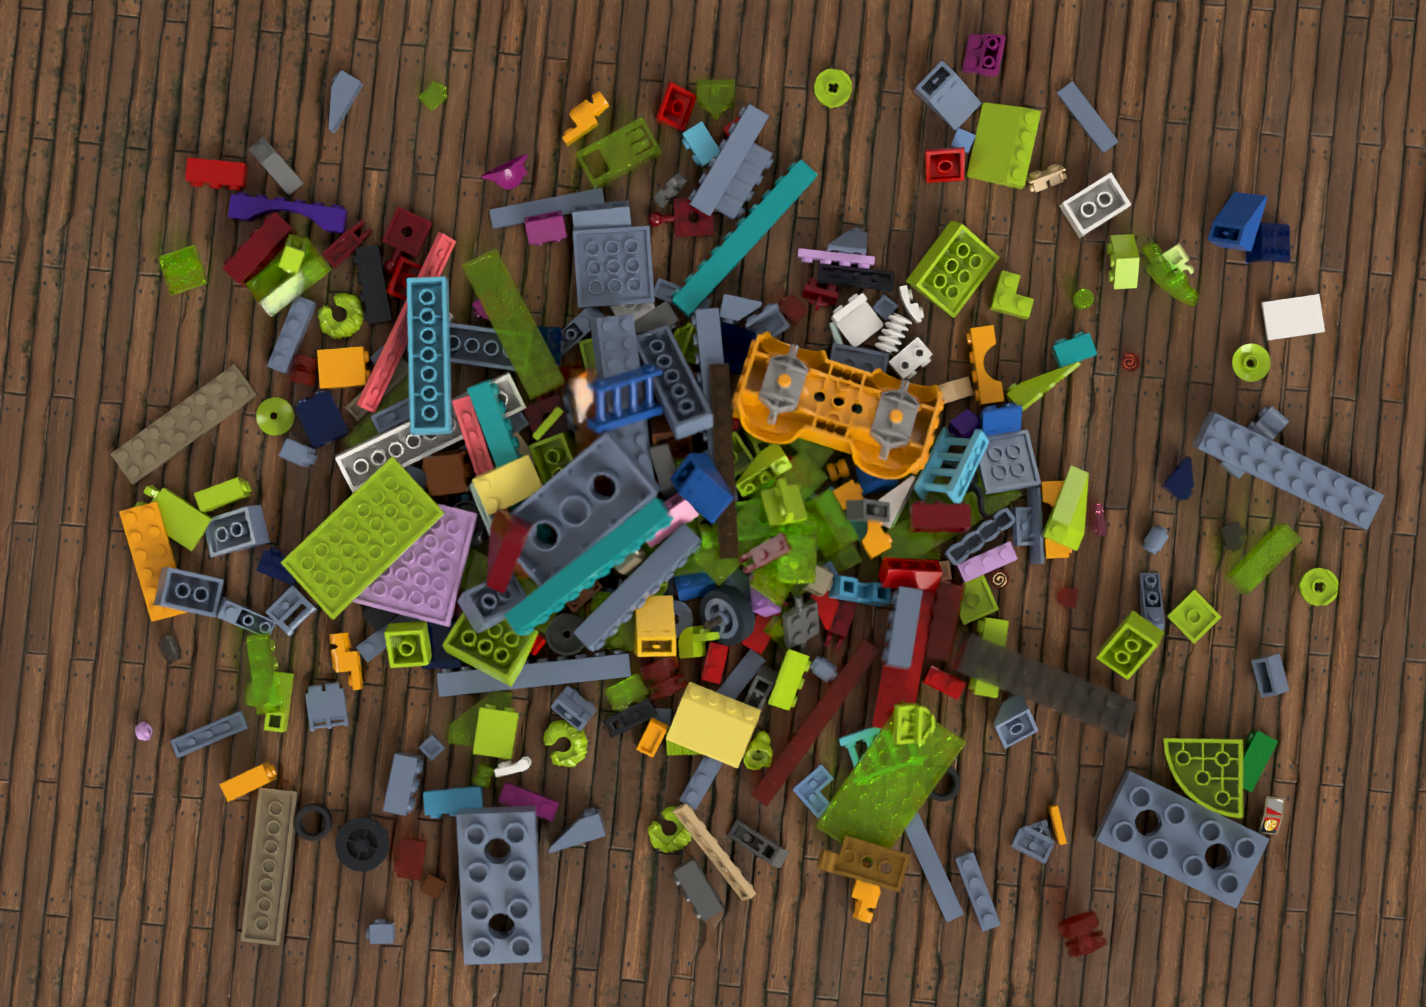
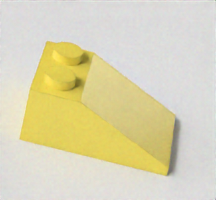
M529 454L479 474L472 480L488 515L497 512L498 508L503 510L530 497L543 486Z

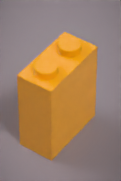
M365 347L317 350L320 389L363 387L366 385L371 372L367 370V362H370L369 351H366Z
M268 761L220 784L229 802L277 779L275 776L277 771L274 765H270Z

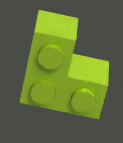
M1134 234L1110 235V243H1107V255H1110V267H1112V270L1108 272L1109 282H1112L1114 289L1137 288L1140 257Z
M1003 270L1000 272L990 310L1025 320L1029 318L1034 299L1016 294L1021 275Z

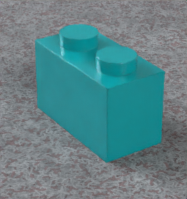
M1084 331L1074 334V339L1066 341V338L1055 341L1056 345L1051 347L1059 368L1097 355L1090 333L1084 334Z

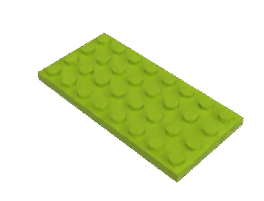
M391 457L297 546L281 564L329 617L335 619L428 531L445 512L395 457Z

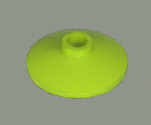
M1245 344L1239 347L1232 358V367L1235 374L1247 382H1255L1264 378L1271 365L1268 352L1258 344ZM1248 360L1253 362L1251 367L1247 365Z
M277 397L263 401L256 413V420L260 429L273 436L282 435L289 431L295 419L294 410L290 403ZM274 412L277 413L275 420L271 418V414Z

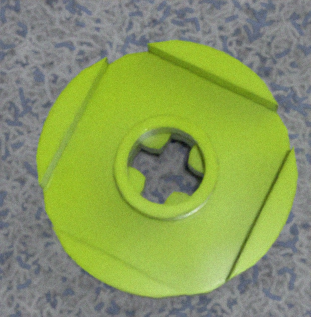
M824 70L818 75L814 84V94L817 100L828 108L842 106L849 100L852 92L851 79L842 70ZM829 84L838 85L836 93L828 91L830 88Z
M1313 568L1303 574L1298 588L1302 598L1307 603L1314 606H1324L1330 604L1337 597L1339 584L1336 576L1330 570ZM1316 582L1323 583V590L1321 592L1319 590L1315 591Z

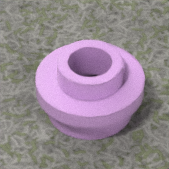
M145 721L140 722L135 727L137 738L144 741L151 738L152 728Z

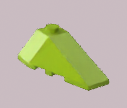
M1078 361L1026 380L1018 385L1013 383L1006 389L1008 393L1004 396L1010 403L1016 402L1017 406L1022 405L1023 412L1081 364Z
M1070 466L1041 535L1043 538L1074 551L1078 550L1085 532L1088 472Z

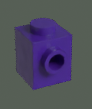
M967 409L950 421L948 431L956 438H968L973 435L975 429L979 428L980 422L978 417Z

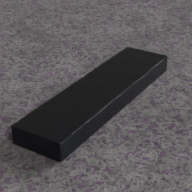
M819 263L817 283L893 292L895 272Z

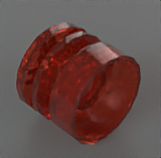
M677 655L668 656L639 668L643 681L652 679L654 682L647 687V690L653 688L657 690L649 695L651 699L667 697L679 692L684 686L688 685L687 680L677 681L678 678L684 676V673L675 674L673 671L680 667Z
M1095 911L1076 914L1057 924L1062 938L1071 937L1064 944L1066 948H1070L1067 951L1069 957L1087 955L1106 945L1105 937H1101L1104 934L1103 931L1093 930L1100 924Z

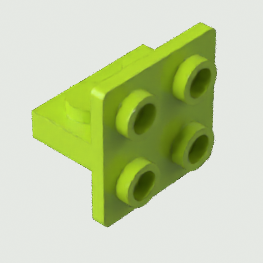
M782 478L777 480L776 487L773 489L761 491L760 495L769 526L807 520L806 510L797 484L787 486L786 479Z

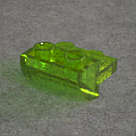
M195 244L158 257L171 296L207 284L204 272L206 270Z

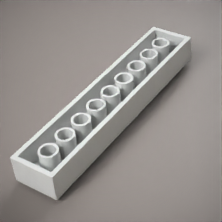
M509 371L492 379L499 387L500 393H498L500 401L503 400L505 403L506 417L526 408ZM468 391L465 392V393H463V394H461V395H459V396H456V397L452 398V399H451V404H452V400H455V399H458V398H461V397L468 396V395H469ZM452 404V434L412 435L410 433L409 419L337 454L335 459L351 491L354 492L391 457H395L403 467H406L464 438Z

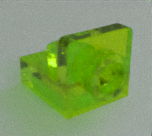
M433 80L431 85L418 99L433 112L448 98L447 88L440 81L436 83Z

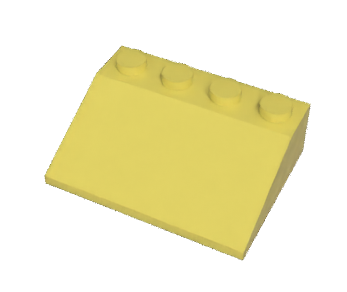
M689 682L666 740L738 768L758 723L761 710Z

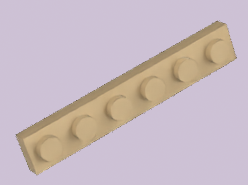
M687 804L677 806L673 813L740 899L744 901L753 898L756 892L753 890L752 884L742 876L740 869L732 863L729 855L721 849L716 838L707 831L705 824L697 818L694 810Z

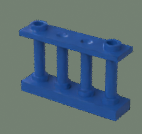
M645 364L637 369L606 378H597L593 382L586 383L587 388L596 392L597 415L587 420V427L597 433H602L663 414V406L653 401V377L661 375L662 370L653 364ZM645 379V401L637 404V382ZM629 384V406L621 409L620 387ZM613 389V410L611 413L605 414L604 391Z

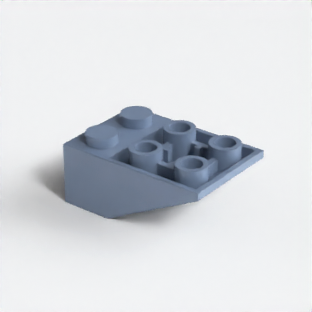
M941 61L914 90V93L954 131L982 104L944 61Z

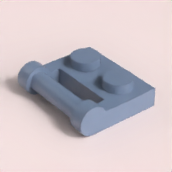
M292 585L266 613L287 635L291 636L294 630L311 613H315L318 609ZM303 603L306 608L287 625L284 621Z

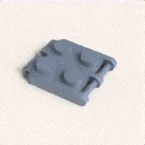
M339 682L325 684L326 691H323L322 684L308 686L309 693H306L305 697L311 732L319 728L327 727L332 729L333 726H349L345 690L340 688ZM344 719V721H341V722H334V723L331 722V721H334V720ZM320 722H326V723H327V724L314 725V723H320Z

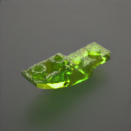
M1152 240L1147 242L1142 247V250L1151 262L1146 267L1148 273L1171 296L1189 306H1195L1199 301V295L1194 288L1190 287L1187 275L1181 272L1179 268L1172 272L1169 261L1164 260L1161 255L1160 247L1156 243L1154 244Z

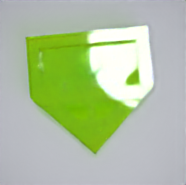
M735 79L697 80V101L699 106L706 109L715 120L719 119L726 109L733 106V101L735 100Z

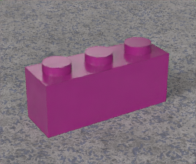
M506 781L498 800L510 806H536V815L552 822L561 802Z

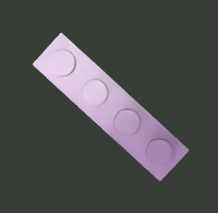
M800 248L797 258L805 263H812L813 260H818L820 264L831 265L832 262H837L839 266L847 267L855 264L858 265V268L864 269L874 266L875 256Z

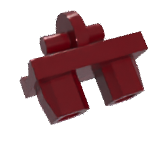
M810 278L808 284H805L802 298L809 299L810 304L816 305L815 311H819L820 306L826 308L828 304L835 306L839 294L837 292V285L827 284L826 289L818 288L819 283H817V279Z

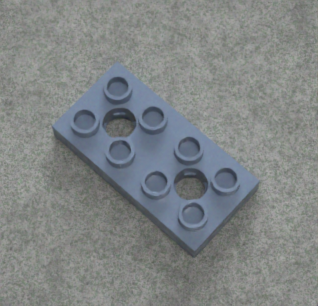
M612 430L604 433L511 512V514L534 524L518 563L539 587L612 532L661 489ZM600 474L611 477L616 484L615 494L611 496L599 494L594 488V477ZM548 523L554 526L558 533V541L553 544L542 542L536 533L537 525Z
M1126 770L1094 836L1096 841L1234 908H1237L1270 840L1129 770ZM1147 809L1153 810L1158 819L1157 827L1150 833H1139L1135 825L1137 815ZM1221 843L1227 851L1226 861L1219 867H1209L1205 860V852L1209 846Z
M536 806L459 808L457 812L464 965L542 962L543 945ZM493 838H501L510 845L511 852L505 857H494L487 851L486 844ZM504 913L509 915L514 921V926L509 931L500 932L491 926L489 919L495 914Z

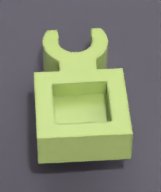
M1180 243L1162 253V256L1172 270L1175 268L1179 269L1178 274L1181 279L1186 277L1183 270H1188L1190 274H1193L1194 268L1186 264L1190 258Z

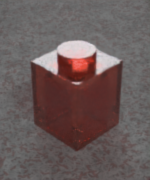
M792 294L789 297L785 295L778 303L780 305L779 311L795 325L809 310Z

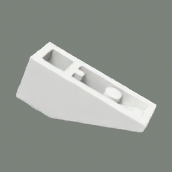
M913 475L878 500L890 502V522H882L885 527L894 528L919 476Z

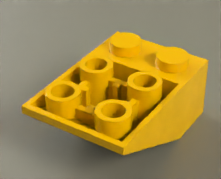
M673 595L649 596L646 599V603L640 609L636 608L634 610V654L637 657L676 656Z

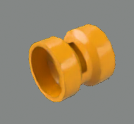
M844 458L838 460L837 463L826 464L832 482L837 481L840 477L846 478L850 476Z

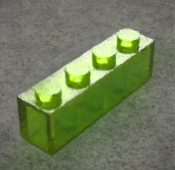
M269 633L246 636L257 715L280 712V705H283L282 693L278 694L277 687H281L279 675L275 676V669H278L277 657L273 658L272 651H275L274 639L270 640Z

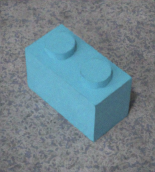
M702 121L682 133L684 139L681 141L687 150L691 149L694 155L691 157L697 166L701 165L702 168H705L713 156H718L720 150Z

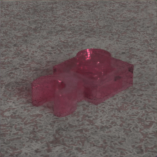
M1103 503L1093 504L1095 522H1092L1093 533H1096L1097 537L1107 536Z

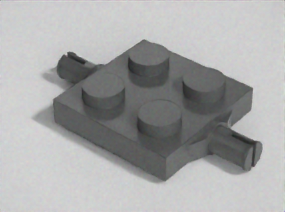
M798 594L794 596L795 606L790 611L782 614L785 646L789 649L799 645V651L805 652L807 651L806 641L820 633L818 605L813 599L802 603V595Z

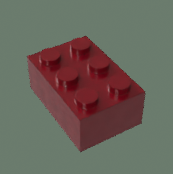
M915 501V504H912L908 509V533H966L971 528L970 504H965V501H961V503L953 502V504H946V501H935L934 504H926V501Z

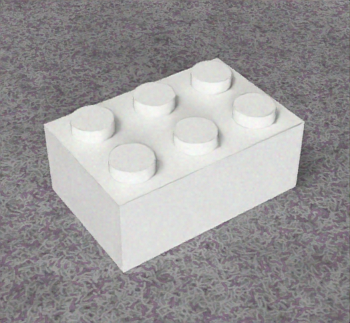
M1109 173L1064 201L1059 207L1078 237L1081 238L1129 208L1131 203L1112 173Z

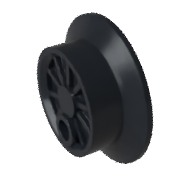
M472 493L459 495L450 501L447 505L449 507L478 514L470 547L486 542L490 537Z
M365 817L355 818L345 823L339 830L335 841L336 853L340 861L349 869L359 872L370 871L377 868L387 857L389 837L386 830L377 821Z

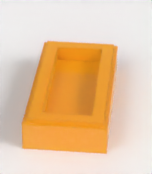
M651 718L636 750L653 758L669 726Z
M1056 804L1049 805L1048 808L1056 842L1060 845L1067 844L1059 808Z

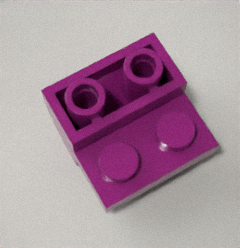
M970 33L962 71L965 73L982 74L985 77L998 76L1006 37L997 34L986 33V35Z

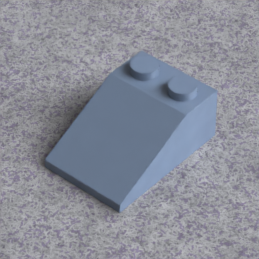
M261 505L246 506L214 516L205 531L211 557L253 548L270 542Z
M514 573L504 594L486 586V581L464 591L457 602L477 634L506 619L504 614L528 597Z
M595 807L585 809L584 813L550 844L549 853L606 836V827L600 808L596 810Z

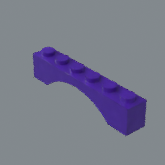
M237 192V195L231 194L228 217L231 220L251 222L268 213L293 212L312 219L325 232L344 234L346 230L348 211L343 209L341 205L332 204V207H324V203L313 202V205L305 204L303 200L294 199V202H286V198L275 197V200L267 199L268 196L256 194V197H248L249 194L244 192Z

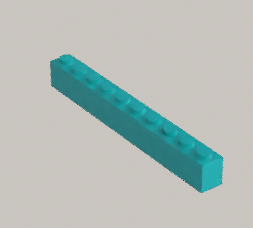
M800 160L798 163L794 161L787 169L789 173L785 177L781 175L774 183L776 187L772 191L768 189L762 196L764 200L759 205L756 203L749 210L751 214L746 219L743 217L736 224L738 228L734 233L730 231L723 240L725 242L721 247L717 245L710 253L712 257L708 261L704 259L697 267L699 271L695 275L691 273L684 281L686 285L682 289L680 287L677 288L672 294V303L688 318L817 178L818 174L803 160Z
M489 379L467 388L496 467L523 457L524 455H521L518 449L520 448L518 438L514 437L512 433V422L506 417L505 403L503 400L500 401L498 396L500 391L497 383ZM526 499L512 505V509L517 508ZM547 523L538 524L536 529L538 538L544 543L553 544L552 537L554 535L551 527H548Z
M654 498L504 614L505 618L516 634L526 636L532 633L536 625L546 622L549 619V615L563 609L564 604L569 600L576 599L579 596V592L584 588L588 589L594 585V581L597 578L607 575L610 572L609 569L614 565L621 564L628 554L637 552L641 544L645 541H651L658 531L668 528L671 525V521L675 518L661 499Z

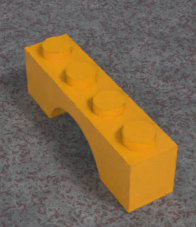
M994 325L970 328L969 333H966L967 344H971L972 352H969V359L971 364L974 363L975 371H972V380L977 385V390H974L975 400L979 401V405L1003 402L1002 382L992 379L986 373L983 363L986 352L996 344Z
M853 480L832 491V495L841 510H846V501L864 499L861 495L863 493L861 486L858 482L854 483ZM866 522L867 534L861 544L871 560L892 547L890 543L893 541L888 532H883L881 528L883 526L882 522Z
M1064 481L1041 482V502L1048 504L1053 509ZM1046 538L1043 539L1044 559L1067 558L1072 553V549Z

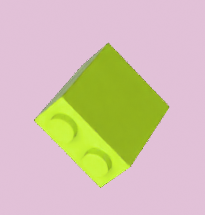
M237 477L196 492L194 495L200 512H210L251 497L250 492L252 488L249 481H245V478Z
M485 704V707H480L473 754L512 759L520 712H515L516 708L504 707V710L496 709L497 705Z

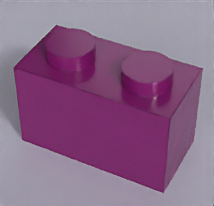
M562 210L524 217L529 245L539 246L547 241L559 242L567 238Z

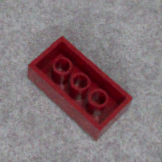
M276 212L273 215L269 214L264 219V224L260 229L256 228L250 234L251 238L239 245L237 248L238 252L233 257H228L224 262L225 266L222 269L244 288H247L283 250L288 235L296 236L298 234Z

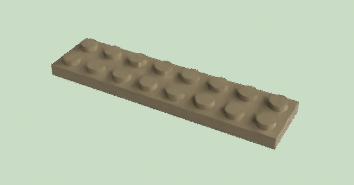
M233 364L110 455L131 484L135 485L250 402L258 394L237 365Z
M259 787L241 941L280 945L298 791Z

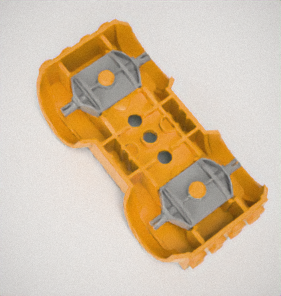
M767 331L761 335L758 334L756 340L752 339L731 405V409L734 410L732 417L740 419L743 428L750 435L772 444H786L801 438L852 454L855 464L862 471L882 479H899L909 473L917 475L920 469L923 470L929 457V448L932 446L935 437L933 435L940 420L939 414L945 400H942L943 393L937 385L923 386L913 384L905 379L894 378L884 373L880 368H877L872 373L829 360L826 352L823 350L812 351L799 348L797 345L794 346L795 344L784 343L774 338ZM815 393H823L825 400L817 402L814 399ZM840 398L843 400L844 405L836 406L833 400ZM859 404L862 407V412L859 414L853 413L851 406Z

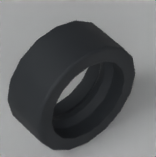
M937 764L926 772L923 778V786L926 793L932 799L948 801L958 794L960 778L952 767L945 764ZM946 772L952 777L953 786L948 793L938 794L932 789L931 778L935 773Z
M315 803L301 808L296 814L294 824L298 835L303 839L317 841L329 833L333 821L330 811L325 806ZM309 811H317L324 817V828L318 833H309L303 827V817Z

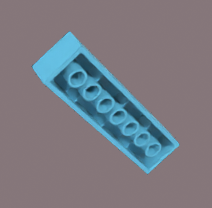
M446 277L407 278L410 433L412 435L452 434L449 281Z

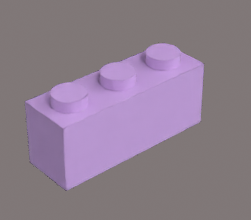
M1006 542L955 566L962 582H967L1018 558L1011 542Z

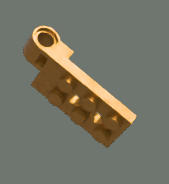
M845 835L840 853L821 848L816 868L900 892L910 854ZM865 857L873 859V864L869 868L862 865V860ZM885 862L891 864L892 869L889 873H883L880 869L881 865Z

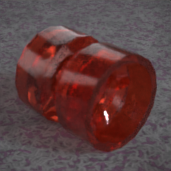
M294 355L292 365L295 368L291 371L289 381L314 386L316 378L314 371L317 370L318 359Z

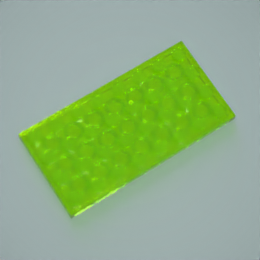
M902 699L899 704H908V703ZM893 712L815 823V827L840 843H843L845 835L892 849L962 750L966 741L935 721L934 731L925 739L926 742L919 745L915 743L896 745L893 743ZM865 857V859L873 863L871 857Z

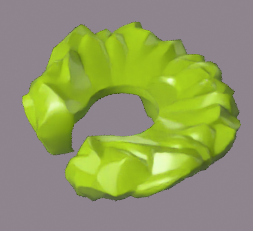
M339 293L333 297L334 303L346 309L347 318L342 322L335 321L328 305H323L318 310L317 316L322 332L327 333L333 339L351 337L352 334L360 330V326L363 324L362 320H364V309L360 299L355 295Z
M557 720L550 723L543 738L546 746H552L560 737H567L571 742V747L568 751H554L551 753L552 763L559 767H575L578 762L585 758V754L588 752L586 750L588 740L584 730H577L566 720Z
M675 806L667 807L661 812L665 820L673 821L677 825L675 834L671 836L665 835L657 821H652V825L647 827L653 847L659 848L665 853H674V851L684 849V846L688 845L692 837L673 813V810L676 808Z

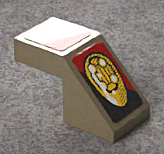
M1264 796L1263 813H1259L1257 833L1278 834L1284 815L1285 798Z

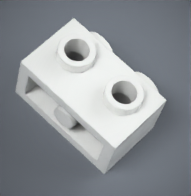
M917 337L893 357L888 364L901 380L905 378L909 380L917 373L915 371L916 368L920 365L923 368L932 361L929 357L933 354Z

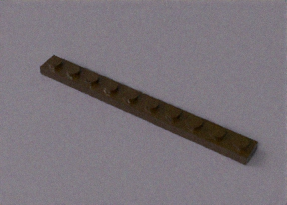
M729 363L709 364L714 466L734 496L717 518L719 559L739 558Z

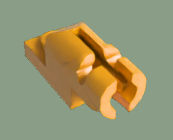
M600 91L592 95L594 103H590L585 99L571 110L569 116L576 125V128L571 127L563 133L565 136L562 139L567 147L598 126L595 116L599 117L609 107Z
M348 632L329 634L330 644L338 645L336 649L331 650L333 669L336 673L351 671L349 685L353 686V690L363 689L360 652L350 651L352 646Z
M862 860V865L864 867H871L870 860ZM855 879L851 892V897L858 899V901H855L854 918L871 923L873 913L867 908H876L881 892L879 886Z

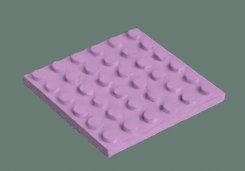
M438 504L445 514L353 602L450 627L478 514Z

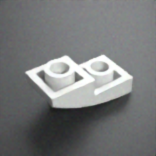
M907 285L899 286L900 298L908 315L916 324L921 323V318H924L923 308L919 307L918 303L910 304V301H913L911 289L908 290Z

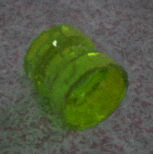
M1081 289L1074 294L1072 299L1073 305L1080 310L1086 309L1092 305L1094 295L1088 289Z
M478 763L476 768L478 773L473 776L472 782L490 788V776H494L495 768Z

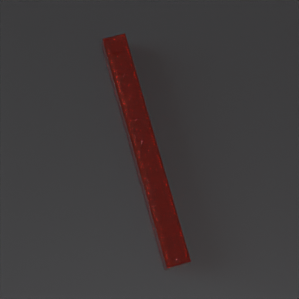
M865 639L861 641L751 792V796L766 807L769 805L880 652L878 648Z

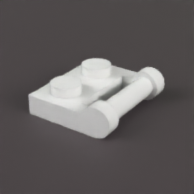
M524 756L515 763H511V760L500 762L498 767L494 769L496 777L527 770L532 763L531 758Z

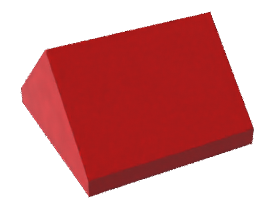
M669 82L656 116V122L685 132L697 96L673 82Z
M965 148L926 150L924 153L926 183L964 181Z
M400 256L386 292L393 297L406 301L407 278H417L422 266Z

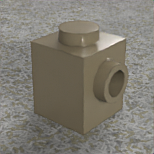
M815 566L811 568L802 589L821 597L832 587L833 580L831 579L834 574L830 573L829 569L825 566Z

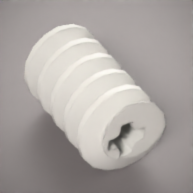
M896 313L888 316L891 322L884 324L888 329H882L881 332L885 336L878 337L881 343H875L876 348L894 356L892 351L898 352L895 344H902L898 338H905L902 331L909 330L905 324H912L910 320Z

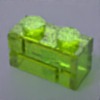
M639 673L604 690L613 710L618 709L619 712L630 707L629 703L633 701L640 703L646 700V695L649 694Z

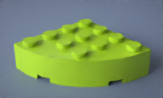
M1164 738L1165 755L1169 768L1176 782L1185 793L1198 804L1213 812L1229 817L1243 818V740Z

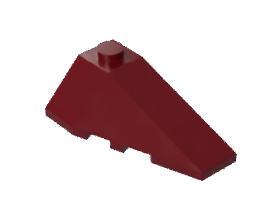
M500 508L497 509L490 526L486 586L504 594L534 524Z

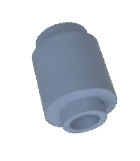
M1159 525L1157 527L1152 526L1143 541L1144 545L1142 548L1156 555L1157 551L1160 552L1169 535L1166 533L1168 531Z
M817 656L809 667L813 674L826 683L828 681L832 682L838 675L836 671L838 667L824 657Z

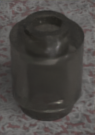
M171 634L160 638L161 642L158 643L164 660L167 659L168 664L183 658L181 655L183 652L176 636L172 637Z

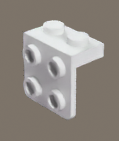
M857 293L848 299L849 304L845 307L840 305L833 311L834 315L831 317L832 321L853 347L859 346L883 327V322L866 302L867 298L863 293L861 295Z

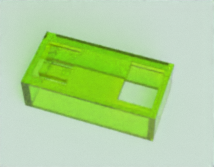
M640 117L576 152L575 155L592 187L598 189L660 155L661 149L644 118ZM642 126L653 147L637 156V153L651 146L649 141L647 140V138H645L632 146L630 145L631 143L645 136L641 128L637 129L636 131L628 135L625 134ZM599 149L611 171L594 180L582 158Z
M307 237L303 238L307 240V245L298 273H288L279 267L280 256L246 283L257 302L271 317L332 270Z
M1286 523L1277 524L1224 579L1239 594H1249L1300 543L1302 538Z

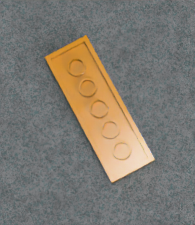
M158 501L119 511L151 622L187 613L154 605L162 567L178 569Z

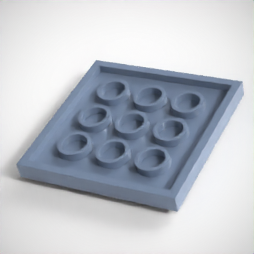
M649 226L573 231L578 308L655 303Z

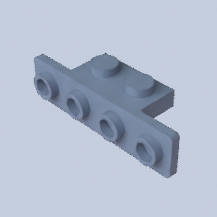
M1032 487L1026 489L1027 507L1011 508L1012 514L1016 518L1012 525L1013 546L1029 545L1030 563L1044 564L1045 551L1043 537H1041L1043 533L1042 494L1040 487Z

